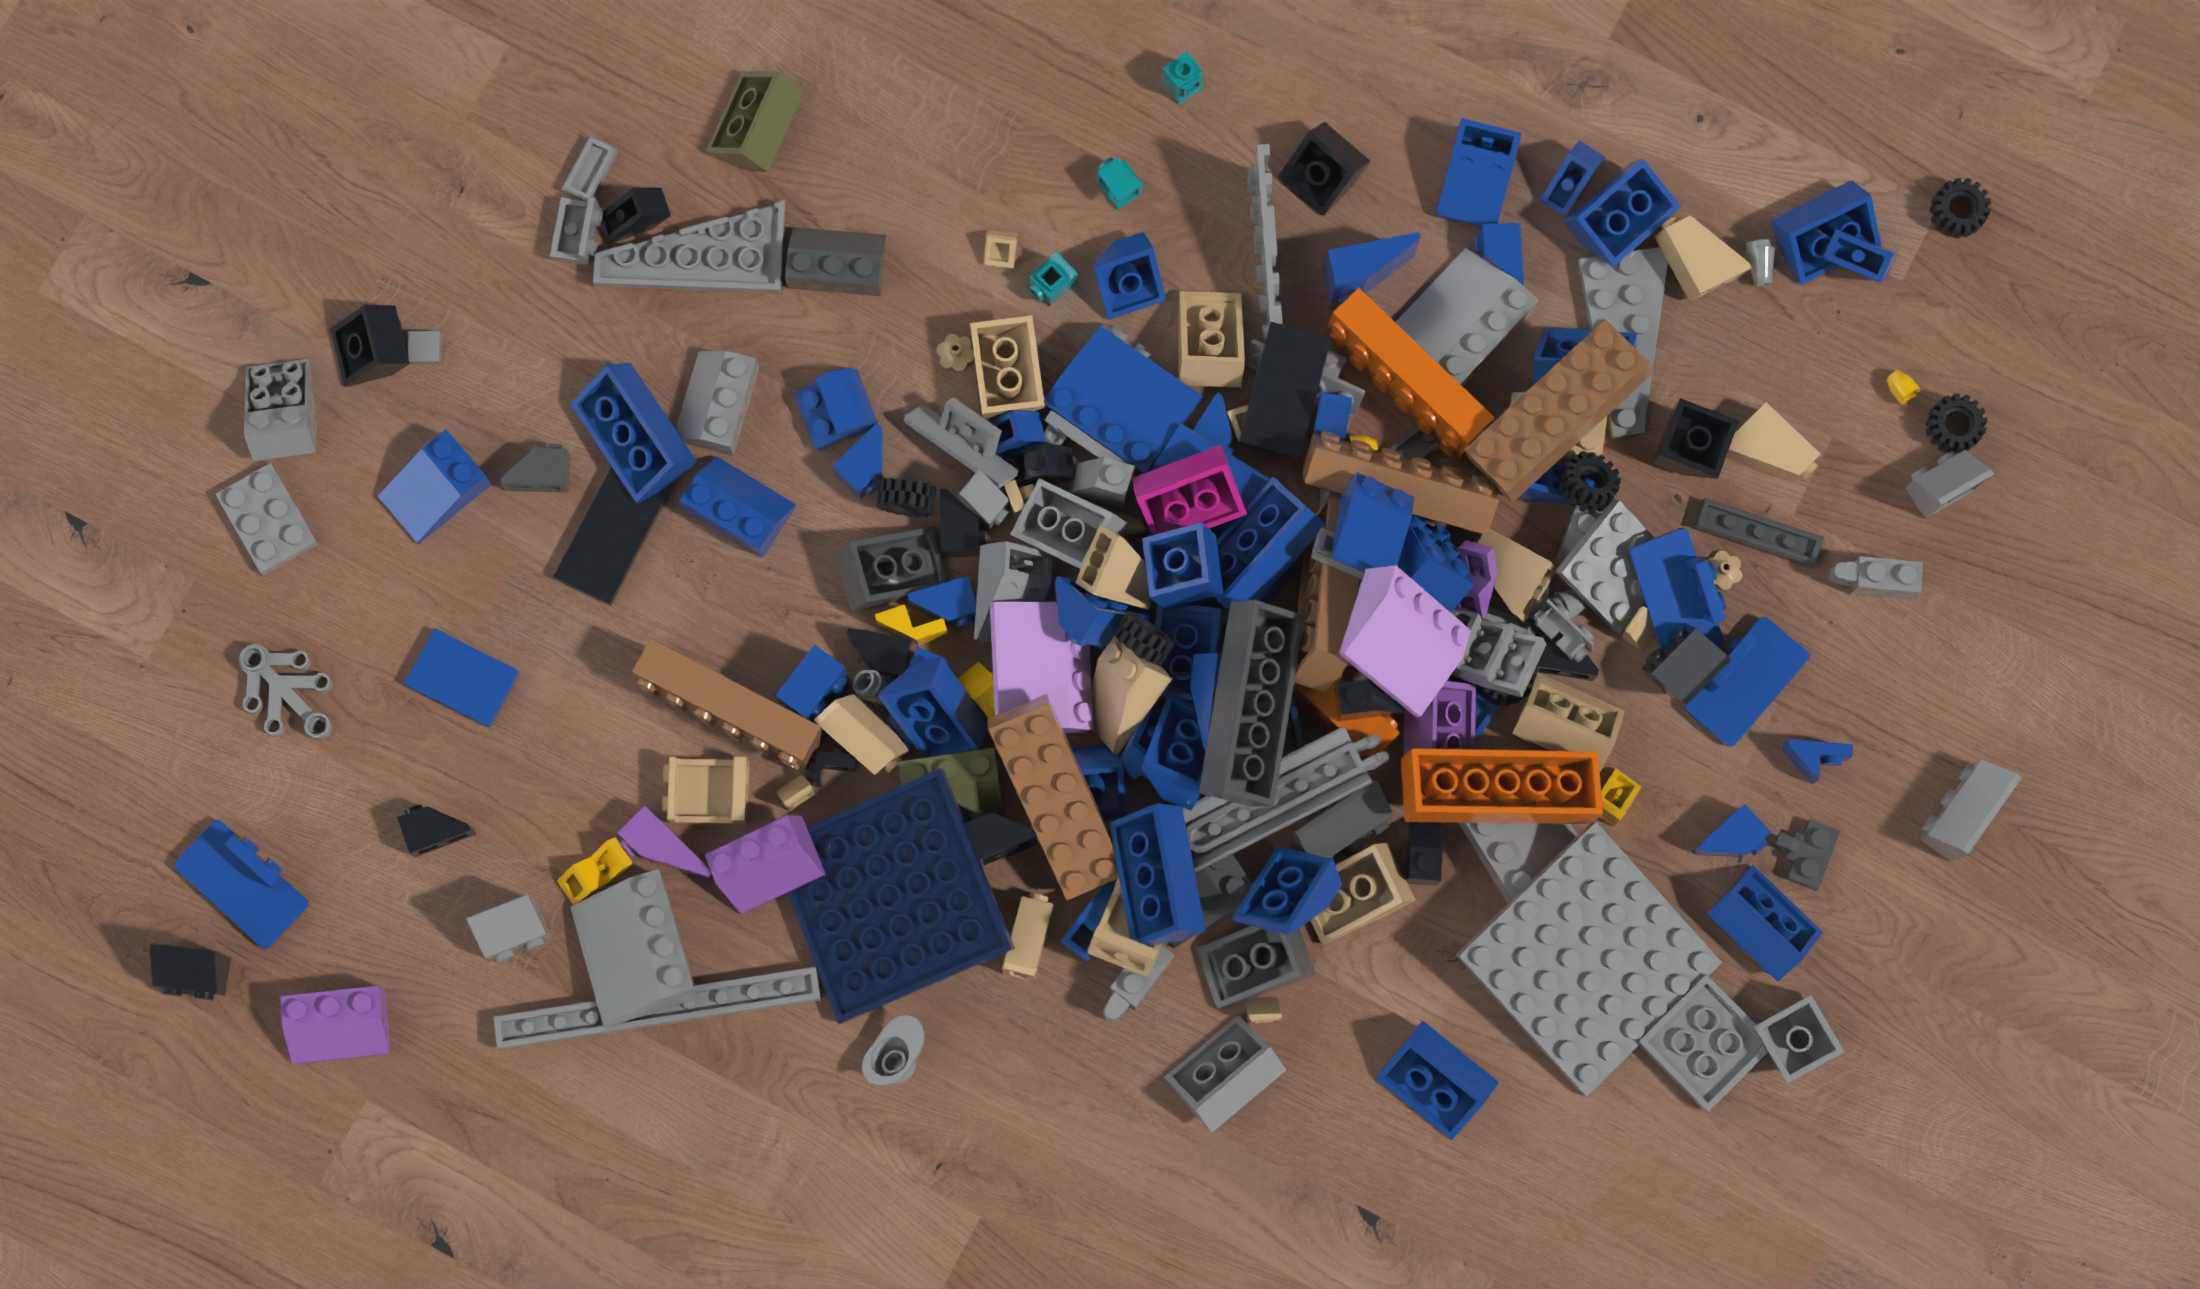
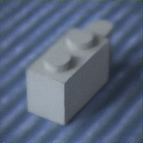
M1859 556L1854 562L1844 563L1843 561L1838 564L1836 563L1831 568L1828 576L1833 584L1850 586V595L1912 601L1922 593L1923 562Z
M1161 946L1149 977L1124 968L1109 989L1113 995L1103 1009L1106 1019L1113 1022L1118 1021L1129 1006L1136 1010L1175 955Z

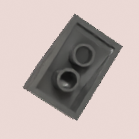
M933 527L850 541L834 552L851 612L908 599V593L948 582Z
M1233 854L1195 872L1205 929L1238 909L1253 885ZM1192 937L1171 943L1174 948H1177Z
M1249 926L1196 948L1217 1009L1286 987L1316 975L1300 929L1287 935Z

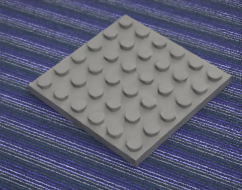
M1592 821L1456 954L1460 961L1575 1088L1586 1097L1640 1045L1638 1041L1704 975L1707 974L1709 976L1722 963L1595 821Z

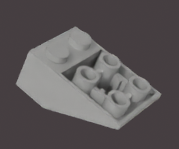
M309 359L246 367L244 437L253 461L316 453L317 429Z
M1008 541L980 545L974 639L992 643L991 602H1044L1051 585L1052 555L1042 550Z

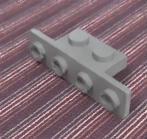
M1255 339L1251 340L1244 356L1245 365L1258 370L1264 343ZM1328 350L1316 398H1320L1321 392L1352 397L1350 414L1354 415L1358 410L1365 391L1338 378L1347 358Z
M954 397L945 403L942 417L926 405H920L905 415L904 423L975 473L978 470L982 471L998 488H1001L1017 476L1018 470L995 454L1002 431Z

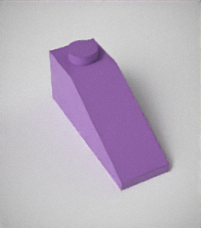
M646 806L641 808L617 832L623 839L620 845L632 857L638 853L644 860L711 881L714 879L711 870Z

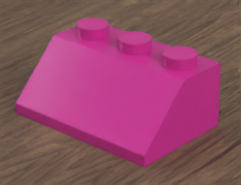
M1221 445L1132 478L1136 499L1152 535L1201 522L1210 529L1247 514Z

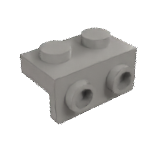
M561 197L550 252L551 260L588 265L590 256H595L597 248V238L594 237L595 226L600 227L603 209L599 208L595 197H589L588 201Z

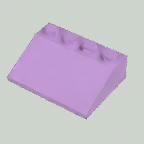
M1396 565L1365 569L1339 654L1415 717H1421L1463 659L1471 630Z
M991 602L990 619L995 716L1047 694L1066 736L1093 731L1090 645L1086 644L1085 647L1079 646L1069 639L1070 634L1059 623L1057 602Z

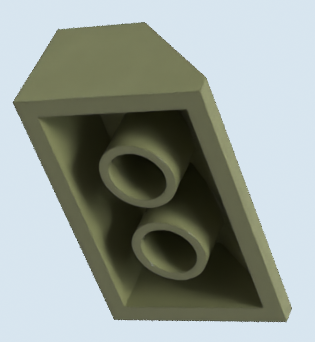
M742 71L705 152L710 156L748 171L768 172L775 162L776 153L782 140L788 133V126L794 113L800 106V100L805 90L780 72Z
M994 748L898 762L901 785L937 769H944L964 822H967L966 818L980 811H984L986 815L993 812L1002 817L1005 816Z

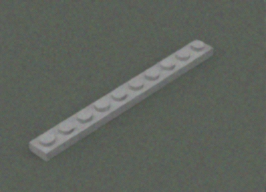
M811 967L695 985L698 999L606 1028L603 1026L597 1001L495 1016L497 1049L501 1051L821 1001L817 968Z

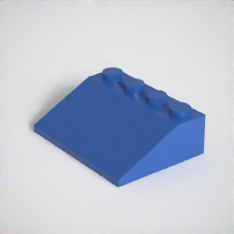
M1100 325L1059 377L1044 399V404L1143 473L1151 471L1155 461L1179 425L1186 423L1203 396Z

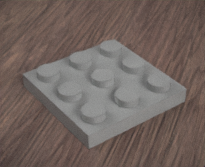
M1613 499L1555 572L1613 632L1621 633L1638 609L1645 603L1629 556V549L1634 545L1655 537L1620 500Z
M1707 974L1638 1041L1640 1046L1706 1113L1769 1052L1754 1027L1756 1024Z

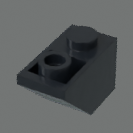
M1043 443L1002 455L1004 461L1018 470L1017 476L1014 478L1017 486H1027L1030 484L1035 486L1039 478L1052 485L1074 479L1073 448Z

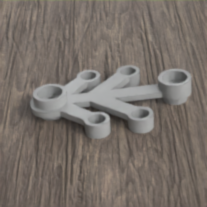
M250 644L242 649L238 662L240 668L247 673L246 697L242 702L246 712L251 715H257L262 712L264 702L259 697L261 676L269 683L268 718L264 723L265 732L272 737H279L285 732V723L281 720L283 698L305 721L304 728L309 736L316 740L327 738L333 728L331 720L323 713H315L293 689H315L319 693H327L333 686L332 679L325 673H317L314 676L278 675L270 667L293 666L298 671H305L311 665V657L302 650L295 651L294 653H269L267 648L260 644ZM255 655H260V663L258 665H251V658ZM301 655L305 656V663L301 666H297V657ZM320 678L327 679V685L324 688L317 687V682ZM257 699V708L250 710L248 708L249 702ZM273 722H279L280 724L276 732L270 731V725ZM319 722H324L325 729L320 733L315 732V725Z

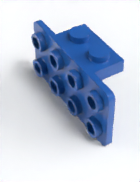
M1678 528L1632 546L1629 549V556L1649 612L1659 648L1661 649L1669 641L1668 637L1672 631L1685 624L1698 629L1717 647L1721 646L1724 639L1718 622L1726 620L1723 611L1726 609V603L1721 592L1716 590L1714 580L1717 579L1713 565L1711 562H1707V560L1696 555L1689 531L1685 528Z
M1767 617L1759 618L1743 638L1737 635L1731 641L1726 650L1729 652L1728 656L1732 660L1685 705V711L1727 747L1736 745L1810 657L1807 650Z
M215 820L176 860L175 868L260 947L268 949L307 909L309 902L280 875L283 869L271 858L265 861L257 854L260 848L247 836L241 839L222 821Z

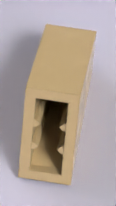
M1691 215L1682 220L1676 216L1661 225L1663 230L1655 236L1658 245L1690 302L1741 277L1752 268L1747 260Z
M1766 402L1735 432L1726 458L1793 483L1800 475L1806 479L1818 467L1814 461L1821 453Z
M1099 525L1075 583L1093 595L1149 610L1153 600L1149 597L1144 560L1122 536L1104 525Z
M1489 529L1488 535L1480 533L1474 540V543L1493 547L1497 566L1494 588L1515 617L1525 624L1555 575L1557 568L1551 561Z
M856 694L836 699L814 719L825 732L874 775L887 771L888 774L899 768L898 762L902 761L901 758L909 751L874 705L869 701L858 698Z
M1030 893L1029 898L1022 896L1011 935L1015 949L1006 953L1003 965L1004 975L1035 982L1053 911V904L1048 903V897L1035 893Z

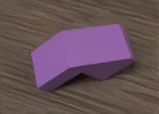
M1465 540L1459 547L1461 560L1469 567L1470 571L1468 573L1475 585L1455 607V610L1476 612L1483 619L1487 614L1497 576L1494 550L1491 546Z

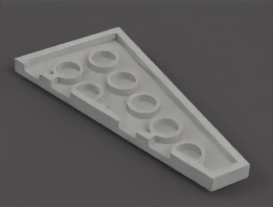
M1269 144L1257 145L1254 165L1249 166V176H1247L1248 195H1254L1251 198L1252 206H1250L1251 225L1257 224L1255 226V235H1253L1254 254H1260L1261 265H1256L1257 284L1263 283L1264 295H1259L1260 314L1266 313L1267 325H1262L1263 343H1265L1270 322L1283 325L1281 302L1277 301L1280 284L1279 272L1274 271L1277 241L1273 201L1270 202V197H1272V173L1266 172L1270 155Z
M785 200L758 210V208L748 210L745 214L730 218L723 217L680 229V232L663 236V234L654 236L648 241L637 244L629 243L597 252L594 259L593 284L595 287L781 293Z
M1661 248L1631 251L1614 267H1611L1598 256L1579 259L1577 263L1590 330H1594L1606 319L1618 332L1637 333L1636 350L1649 361L1653 372L1668 261ZM1652 374L1628 398H1625L1608 414L1607 420L1611 440L1643 435Z

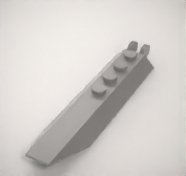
M1343 726L1282 757L1274 806L1249 807L1208 795L1196 801L1191 811L1183 808L1194 871L1197 872L1371 784L1372 781L1367 771L1376 769L1389 760L1387 752H1379L1362 761L1358 753H1363L1376 747L1381 742L1379 736L1373 734L1353 744Z

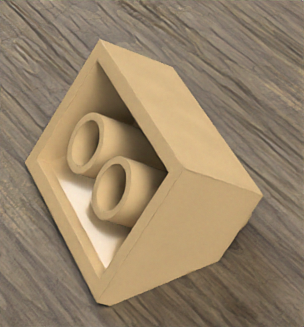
M1033 316L970 323L982 417L990 422L1013 410L1034 412L1044 408Z
M1537 672L1533 686L1525 699L1512 734L1519 736L1526 742L1544 747L1549 751L1598 752L1599 772H1601L1616 743L1625 711Z

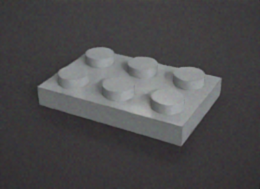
M272 463L265 465L215 494L263 576L319 545Z

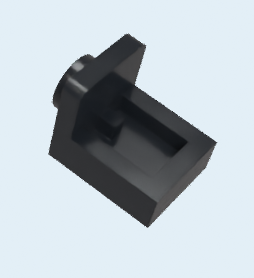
M831 748V752L817 751L816 760H810L809 778L814 779L815 787L822 788L824 769L856 772L857 759L844 748Z

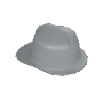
M909 1015L898 1016L883 1028L863 1058V1076L869 1083L876 1086L899 1085L912 1077L916 1070V1058L920 1054L925 1040L923 1025L917 1018Z

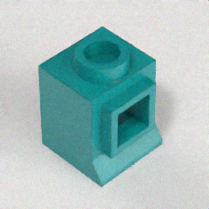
M1188 51L1162 69L1161 81L1179 104L1204 88L1202 82L1203 70Z
M1110 157L1098 167L1096 182L1118 210L1143 193L1144 182L1137 180V175L1125 159L1121 161L1119 157L1116 159Z
M1055 251L1044 264L1029 276V290L1038 301L1042 302L1045 300L1051 306L1077 283L1078 272ZM1053 269L1061 278L1050 286L1043 278Z

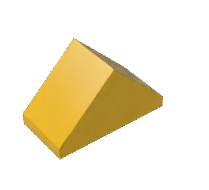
M1615 768L1601 787L1603 815L1600 818L1611 826H1614L1622 819L1642 787L1617 768Z

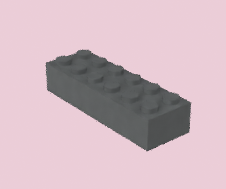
M1257 600L1231 602L1199 793L1249 807L1274 806L1305 619L1304 615Z

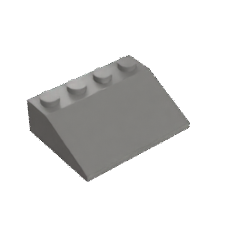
M1465 248L1395 323L1463 387L1535 310L1539 299L1515 278Z
M1457 822L1507 904L1577 836L1571 824Z
M659 869L625 879L570 907L604 1028L698 999L665 881Z

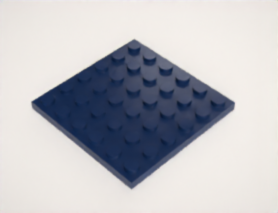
M937 769L807 827L826 875L788 892V896L838 1024H843L1015 949L982 864L976 857L964 827V819L944 769Z

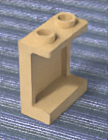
M676 756L669 757V765L664 764L663 783L668 784V796H663L662 815L667 816L670 824H748L749 760L747 757H734V760L678 759Z
M1118 877L1099 926L1096 927L1088 954L1149 977L1162 944L1146 946L1130 939Z

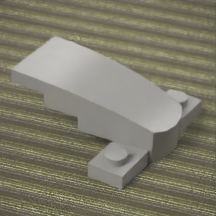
M1453 610L1451 613L1466 625L1471 632L1463 659L1451 675L1482 687L1522 697L1547 645L1544 638L1514 632L1509 624L1482 620L1480 614L1476 612Z

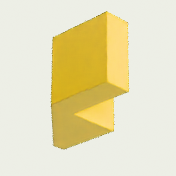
M905 604L874 614L878 627L899 637L910 638L911 642L917 646L948 636L943 618L913 628Z
M616 837L607 840L591 857L573 864L557 882L571 903L575 905L615 881L633 862Z

